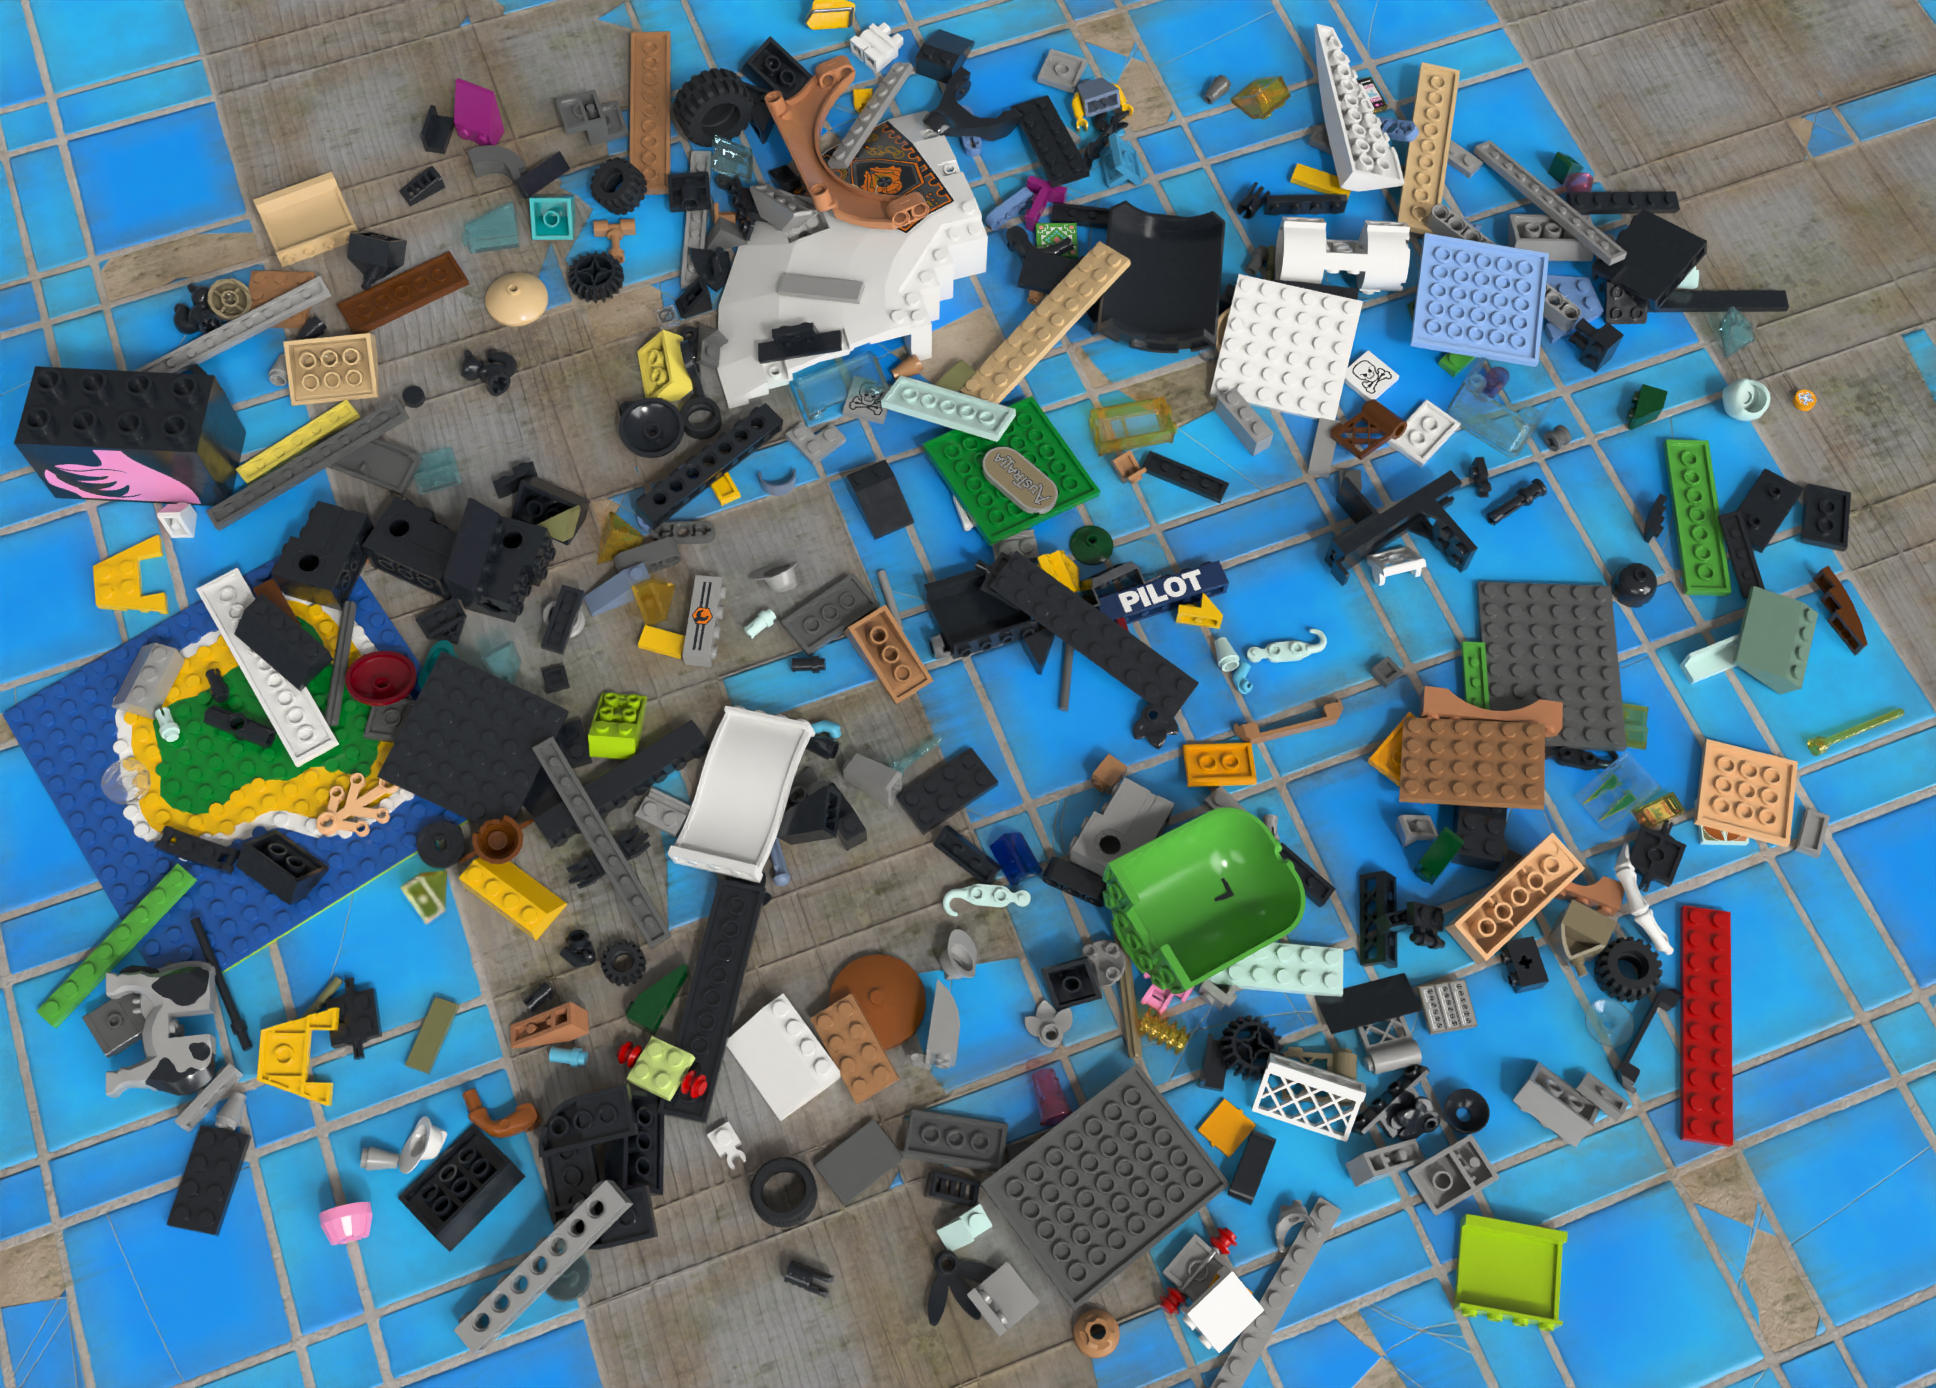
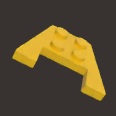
M155 535L93 566L95 601L99 609L120 611L131 609L140 610V612L144 613L154 611L160 614H169L168 599L165 592L143 596L140 561L163 556L162 538L159 535Z
M330 1008L320 1013H314L301 1019L288 1021L261 1030L257 1081L289 1091L320 1104L332 1106L334 1083L308 1082L312 1031H338L340 1008Z

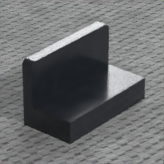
M435 105L430 106L421 132V139L426 152L445 154L455 126L454 118L439 116Z
M1209 1033L1205 1040L1198 1087L1222 1092L1228 1061H1221V1057L1225 1055L1218 1051L1222 1044L1218 1042L1219 1040L1213 1039L1214 1034Z

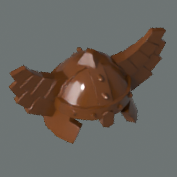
M506 815L501 819L493 818L491 821L487 820L483 826H480L479 831L474 832L472 835V843L475 850L467 854L459 862L463 863L478 855L482 860L491 864H503L511 861L519 854L523 846L521 830L534 822L533 819L527 820L520 825Z

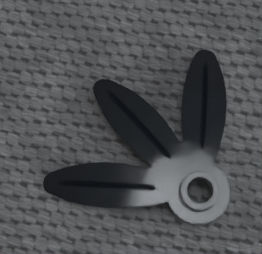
M944 1250L939 1252L933 1261L934 1269L938 1275L933 1282L928 1298L930 1325L936 1326L942 1317L947 1302L948 1286H950L953 1296L961 1308L970 1317L979 1320L981 1312L967 1296L971 1288L963 1277L982 1283L997 1270L981 1263L959 1262L957 1256L952 1251ZM945 1258L948 1259L950 1263L949 1267L946 1269L943 1268L941 1264L942 1260Z

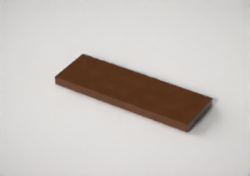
M448 251L336 305L354 335L365 334L469 285V282L451 252Z

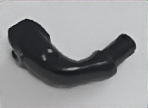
M1016 225L1006 231L1008 249L1015 251L1022 259H1025L1027 249L1061 256L1074 249V244L1069 237L1057 244L1037 248L1029 241L1028 234L1022 227Z

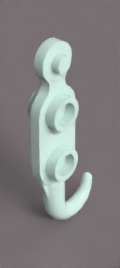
M1310 629V633L1319 636L1320 642L1318 644L1310 645L1300 641L1276 642L1267 645L1265 649L1251 647L1247 652V658L1255 663L1261 659H1267L1274 663L1298 661L1313 653L1321 652L1327 644V638L1321 630Z
M974 884L962 889L957 888L948 891L942 903L946 913L956 917L958 913L953 911L949 905L953 898H962L976 906L999 908L1005 907L1011 902L1020 907H1025L1030 903L1031 898L1030 894L1025 890L1012 893L1004 886Z

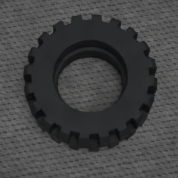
M711 68L710 71H701V74L694 75L690 81L685 82L682 85V89L678 90L677 98H675L673 104L674 116L685 136L692 143L702 147L703 145L705 147H712V145L721 146L724 142L732 141V138L738 137L741 131L748 127V122H751L752 113H754L753 98L741 78L735 72L728 69L720 68L718 70L717 68Z

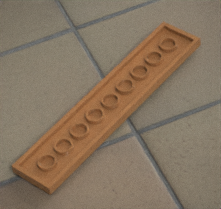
M670 31L631 32L630 163L645 176L647 193H644V195L669 194L668 175L671 174Z

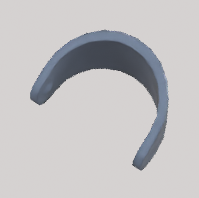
M793 468V477L788 482L780 485L766 483L762 479L761 472H759L760 485L770 495H785L795 487L796 470Z

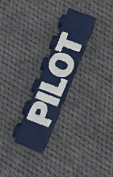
M1219 560L1215 562L1208 561L1193 569L1186 568L1174 575L1167 574L1158 580L1144 585L1139 584V586L1133 588L1126 587L1111 595L1103 594L1098 597L1101 605L1095 608L1114 622H1116L1117 618L1125 617L1126 624H1130L1177 609L1179 605L1199 602L1203 593L1208 598L1227 592L1229 581Z

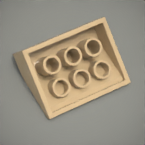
M365 333L283 342L292 406L379 397L378 355L375 335Z

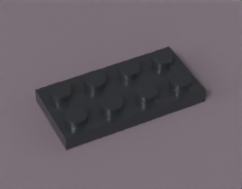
M971 747L898 795L896 800L920 832L925 835L998 786V780Z
M200 1126L166 1224L167 1226L219 1236L252 1138L250 1135Z

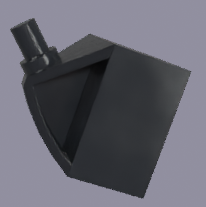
M370 231L350 233L347 258L364 275V281L361 285L362 289L368 291L376 281L383 279L404 265L407 240Z

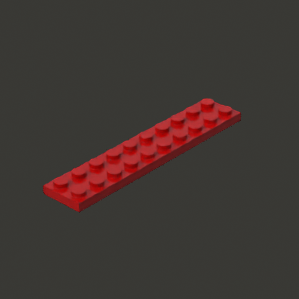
M1683 905L1680 908V992L1683 993L1685 998L1680 999V1140L1731 1147L1733 1146L1731 912Z

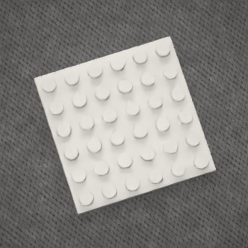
M1239 274L1210 396L1218 398L1235 387L1249 405L1318 421L1319 418L1335 421L1363 301Z

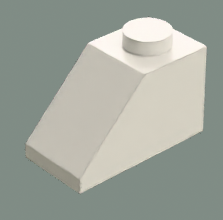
M184 502L167 504L158 512L157 517L171 538H194L197 513L191 504Z

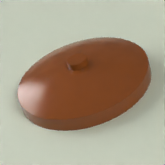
M880 954L858 958L844 967L833 982L829 996V1006L851 993L854 994L884 1050L898 1047L908 1041L916 1033L923 1021L926 1010L924 986L917 973L907 963L898 958Z

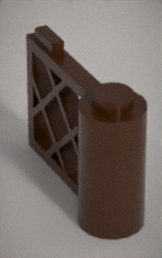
M1372 399L1364 403L1359 414L1343 425L1339 423L1333 427L1330 438L1362 460L1390 439L1396 440L1400 438L1407 429V422L1376 399ZM1362 420L1368 427H1355V424ZM1342 433H1352V438H1342L1340 435ZM1355 433H1368V438H1355ZM1370 433H1379L1382 437L1380 439L1370 438ZM1355 444H1368V447L1360 451L1355 447Z

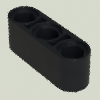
M1051 857L1041 878L1043 882L1094 906L1103 907L1105 905L1103 891L1107 889L1106 883L1102 880L1103 877L1058 857Z
M1255 1129L1252 1130L1228 1190V1196L1251 1206L1275 1146V1138Z

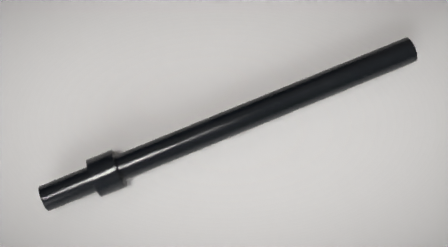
M200 917L194 918L190 922L206 961L215 967V983L232 1022L230 1025L234 1035H237L243 1051H248L253 1046L247 1034L248 1027L246 1022L240 1017Z

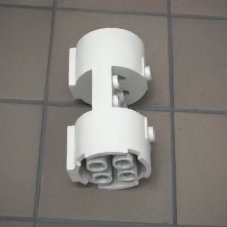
M1282 217L1276 241L1275 280L1321 284L1324 269L1329 273H1339V270H1346L1347 273L1356 274L1357 287L1363 294H1374V292H1380L1381 290L1402 291L1403 286L1400 285L1401 283H1406L1409 268L1410 249H1408L1406 240L1410 238V227L1406 222L1365 220L1359 241L1326 239V222L1323 218Z

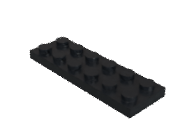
M1048 95L1011 106V109L1015 108L1023 115L1018 126L1051 188L1090 176L1089 168Z

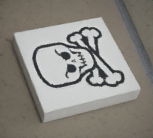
M1368 350L1347 368L1344 383L1364 400L1369 401L1377 399L1398 381L1399 375Z

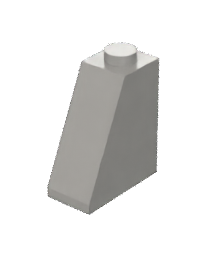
M858 753L852 759L849 758L842 768L844 780L887 808L891 807L896 797L902 792V773Z

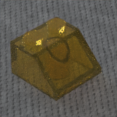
M1281 75L1257 78L1230 100L1250 118H1261V120H1264L1272 115V111L1284 106L1285 101L1291 95Z

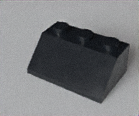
M531 476L520 481L511 519L537 525L579 505L581 510L574 533L575 537L585 521L590 500L538 477ZM551 537L552 539H554V540H556V541H558V542H561V543H563V544H565V545H567V546L570 545V543H571L572 540H573V538H571V539H568V540L562 542V541H559V540H557V539Z
M278 830L243 843L236 863L238 869L288 905L305 898L330 868Z

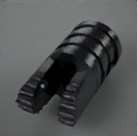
M792 1259L784 1282H789L799 1288H804L806 1291L827 1298L829 1291L812 1283L813 1278L832 1283L835 1276L816 1268L805 1266Z

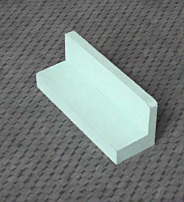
M1739 634L1688 654L1680 664V667L1689 682L1693 684L1737 666L1733 663Z

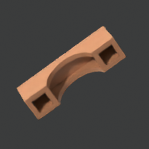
M1603 876L1597 883L1588 886L1570 882L1554 898L1568 901L1573 899L1604 916L1613 917L1620 909L1625 890L1621 882Z

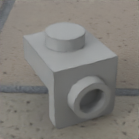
M1207 979L1201 985L1198 993L1208 1005L1213 1004L1221 1011L1225 1005L1230 1007L1238 996L1235 993L1238 986L1234 984L1225 994Z

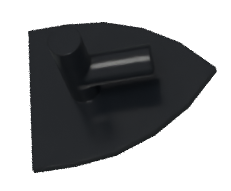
M717 247L715 250L690 248L691 259L698 275L703 276L705 283L715 292H718L725 285L731 270L729 252L724 251L722 247Z

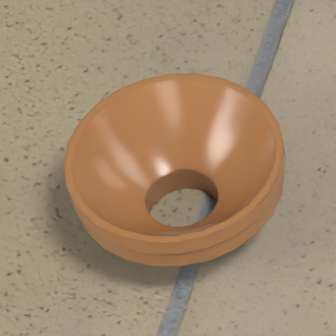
M1099 1309L1089 1310L1077 1319L1073 1329V1339L1077 1348L1084 1355L1091 1358H1103L1116 1349L1120 1339V1329L1111 1314ZM1094 1324L1102 1325L1105 1329V1336L1099 1340L1094 1339L1090 1334L1091 1326Z

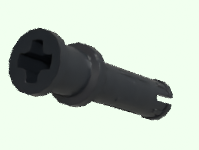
M1535 478L1529 486L1520 488L1514 497L1490 513H1487V521L1495 526L1522 506L1531 505L1533 500L1547 494L1546 486L1540 479Z

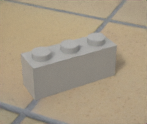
M1235 387L1217 398L1215 412L1252 456L1270 447L1274 433Z

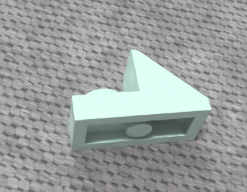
M978 1203L937 1229L936 1232L948 1251H955L974 1241L973 1238L993 1225L982 1206Z

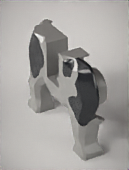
M201 960L182 961L157 969L132 965L122 969L119 975L106 972V995L111 999H119L129 993L140 994V998L133 999L132 1003L140 1004L141 1008H134L132 1012L134 1014L142 1013L144 1019H146L142 1032L143 1050L146 1059L129 1067H121L118 1071H107V1096L118 1098L123 1091L129 1088H149L154 1092L163 1091L177 1096L189 1095L207 1085L215 1077L214 1055H216V1038L211 1034L184 1036V1026L179 1024V1021L176 1019V1017L215 1014L216 972L212 964Z

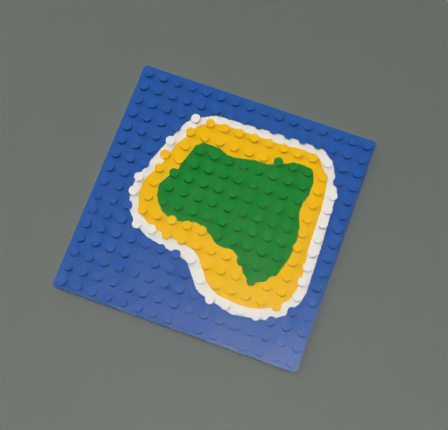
M281 555L243 576L255 598H257V595L253 588L274 578L272 569L274 564L279 561ZM359 576L348 601L355 602L357 608L347 670L354 661L368 653L376 651L400 653L411 660L417 674L416 684L405 698L417 700L422 690L418 685V677L422 666L362 577ZM284 595L303 629L322 644L334 659L342 611ZM202 600L3 713L4 719L122 921L177 863L197 879L191 888L136 944L148 967L156 969L163 967L169 961L173 963L199 960L207 962L190 922L192 919L200 917L222 973H225L417 854V837L425 826L435 822L446 821L460 827L470 821L399 787L396 792L391 794L385 793L364 806L365 808L373 809L386 808L390 814V819L387 823L381 824L376 819L349 816L343 820L354 823L365 821L370 828L368 835L360 837L355 832L338 830L332 835L321 834L316 827V821L319 815L327 811L331 797L329 794L331 788L341 786L346 793L344 800L339 802L338 812L345 807L351 786L350 777L353 774L361 773L366 779V784L360 789L358 798L379 786L380 778L377 776L394 743L364 738L363 735L372 706L355 700L347 691L346 683L344 685L339 723L336 727L329 726L339 745L299 767H296L277 732L272 746L265 749L245 740H237L231 734L206 725L203 722L204 714L208 707L216 705L233 713H242L246 718L275 730ZM152 643L176 648L185 660L160 709L162 715L165 716L162 708H169L173 721L179 726V738L173 742H168L161 737L157 718L153 720L111 706L141 647ZM334 660L306 686L324 718ZM214 668L215 674V669H220L223 681L229 687V699L225 702L219 703L211 697V687L205 676V673L210 669ZM244 724L239 725L236 729H240ZM358 778L354 783L358 784L362 779ZM389 783L387 788L392 787L393 784ZM341 791L335 792L334 796H339ZM381 813L378 818H384L386 813ZM327 822L325 827L331 826L333 822ZM165 825L228 848H235L241 851L243 843L278 830L330 868L305 898L288 905L236 867L237 860L233 866L235 869L232 875H228L163 853L155 849L154 845L157 840L161 839L163 835L162 830ZM365 826L359 827L358 831H364ZM172 838L169 845L174 846L177 840ZM224 856L221 862H225L227 857Z

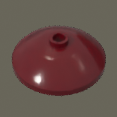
M376 651L361 656L351 664L345 676L346 688L349 694L358 702L371 706H385L402 700L413 690L417 680L416 669L411 660L393 651Z

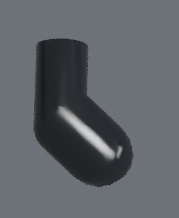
M1107 111L1097 114L1093 120L1094 128L1100 133H1103L1109 126L1105 120Z

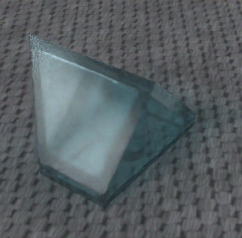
M1734 306L1730 307L1719 324L1725 359L1755 341L1752 323Z

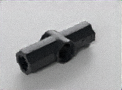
M213 705L208 707L204 714L203 722L206 725L231 734L237 740H245L265 749L272 746L275 741L276 731L274 729L250 720L242 713H233ZM244 724L240 729H236L239 725Z

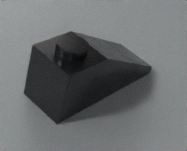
M834 782L828 785L832 789L841 793L837 786L834 784ZM841 793L837 836L846 851L867 841V830L855 810Z

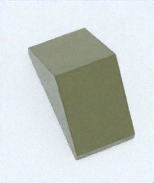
M577 505L537 525L548 528L551 537L564 542L574 537L581 508Z

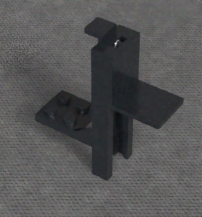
M1450 470L1379 514L1351 480L1345 477L1342 480L1336 501L1355 522V525L1332 539L1324 559L1331 568L1330 573L1341 586H1344L1350 576L1347 571L1348 569L1407 532H1412L1432 540L1436 548L1445 554L1453 567L1457 568L1460 573L1466 570L1478 547L1444 510L1452 505L1454 498L1453 496L1448 497V495L1460 488L1461 480ZM1429 518L1436 520L1433 526L1428 521Z

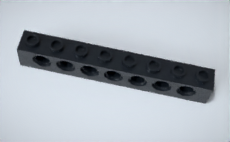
M767 403L761 407H755L748 417L738 420L730 431L721 433L717 441L713 444H707L696 457H690L682 468L673 470L669 478L663 482L659 481L647 495L642 494L636 500L635 513L654 531L723 477L725 473L732 470L782 431L783 419ZM753 426H759L760 429H755ZM737 438H743L745 441H738ZM726 450L729 453L723 454L720 451ZM705 463H711V464H713V465H712V466H706V465H704V464H705ZM694 475V476H696L697 478H695V479H690V478H688V476ZM673 488H679L680 491L675 492V491H672L671 489H673ZM656 501H663L664 504L659 505V504H656L655 502H656Z

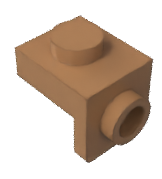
M1131 450L1110 461L1123 484L1129 481L1133 484L1143 478L1141 474L1147 471L1145 467L1140 468Z

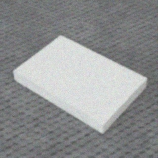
M1426 399L1406 420L1407 429L1404 434L1396 440L1390 439L1387 444L1422 468L1459 428L1461 423Z

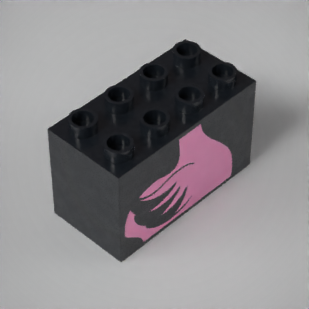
M35 366L14 444L55 498L161 504L184 502L191 505L216 506L233 495L237 477L236 468L239 467L246 431L215 375Z

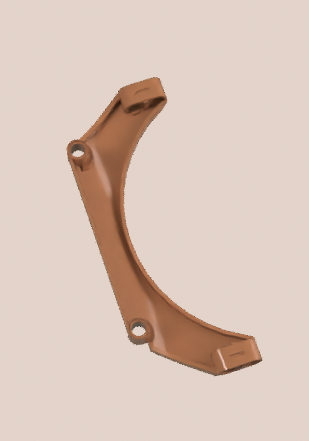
M841 55L819 64L815 68V75L796 95L787 100L783 99L780 91L769 92L765 96L769 113L781 134L817 211L824 212L832 209L835 217L839 220L857 226L887 230L903 227L927 216L929 206L920 192L897 196L870 192L855 187L835 175L821 156L820 137L827 114L835 101L855 78V69L848 57Z

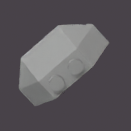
M770 184L750 186V191L760 217L768 221L769 224L779 228L780 231L789 232L793 228H799L818 213L815 206L782 189H775Z

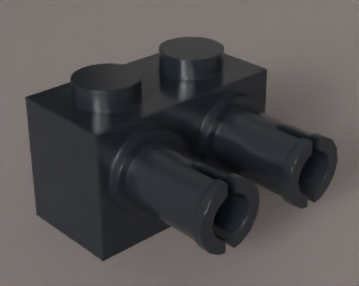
M1582 318L1574 328L1576 331L1570 336L1568 341L1582 350L1580 361L1596 373L1612 358L1624 334L1608 322L1600 329H1596Z

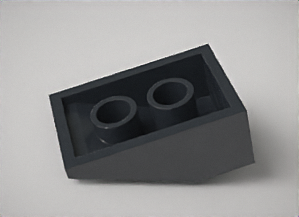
M939 29L923 43L916 56V74L948 84L952 75L965 63L975 41Z
M771 36L758 48L740 70L754 85L769 91H780L782 95L786 96V100L796 95L813 77Z
M886 459L846 475L847 490L875 540L914 523L895 475Z

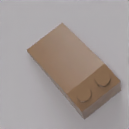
M886 604L844 631L856 652L895 705L934 681Z

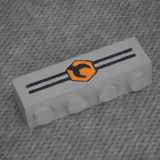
M695 576L682 654L685 665L712 667L713 659H717L718 646H715L716 639H720L721 626H718L719 619H723L724 606H721L722 599L727 597V586H724L722 577Z

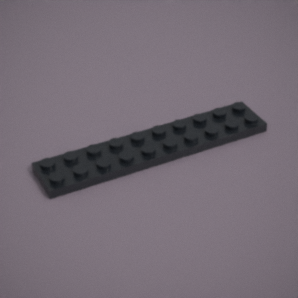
M1018 551L1014 552L990 585V588L1144 700L1159 706L1164 714L1174 718L1199 684L1195 679Z
M719 878L675 1047L695 1057L688 1072L691 1070L696 1071V1077L705 1075L707 1087L701 1096L692 1098L690 1095L691 1091L687 1094L681 1092L680 1084L671 1101L661 1097L657 1111L658 1114L707 1125L766 888Z

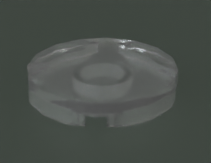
M122 759L113 763L106 769L101 781V788L104 794L113 803L120 805L139 801L147 794L151 786L149 770L140 761L134 759Z

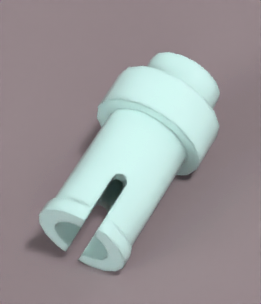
M770 609L759 612L757 614L758 617L743 628L751 639L764 628H769L774 624L773 620L776 619V616Z
M159 708L155 711V716L160 725L159 732L161 737L168 742H173L179 738V726L173 721L169 708H162L165 716L162 715Z

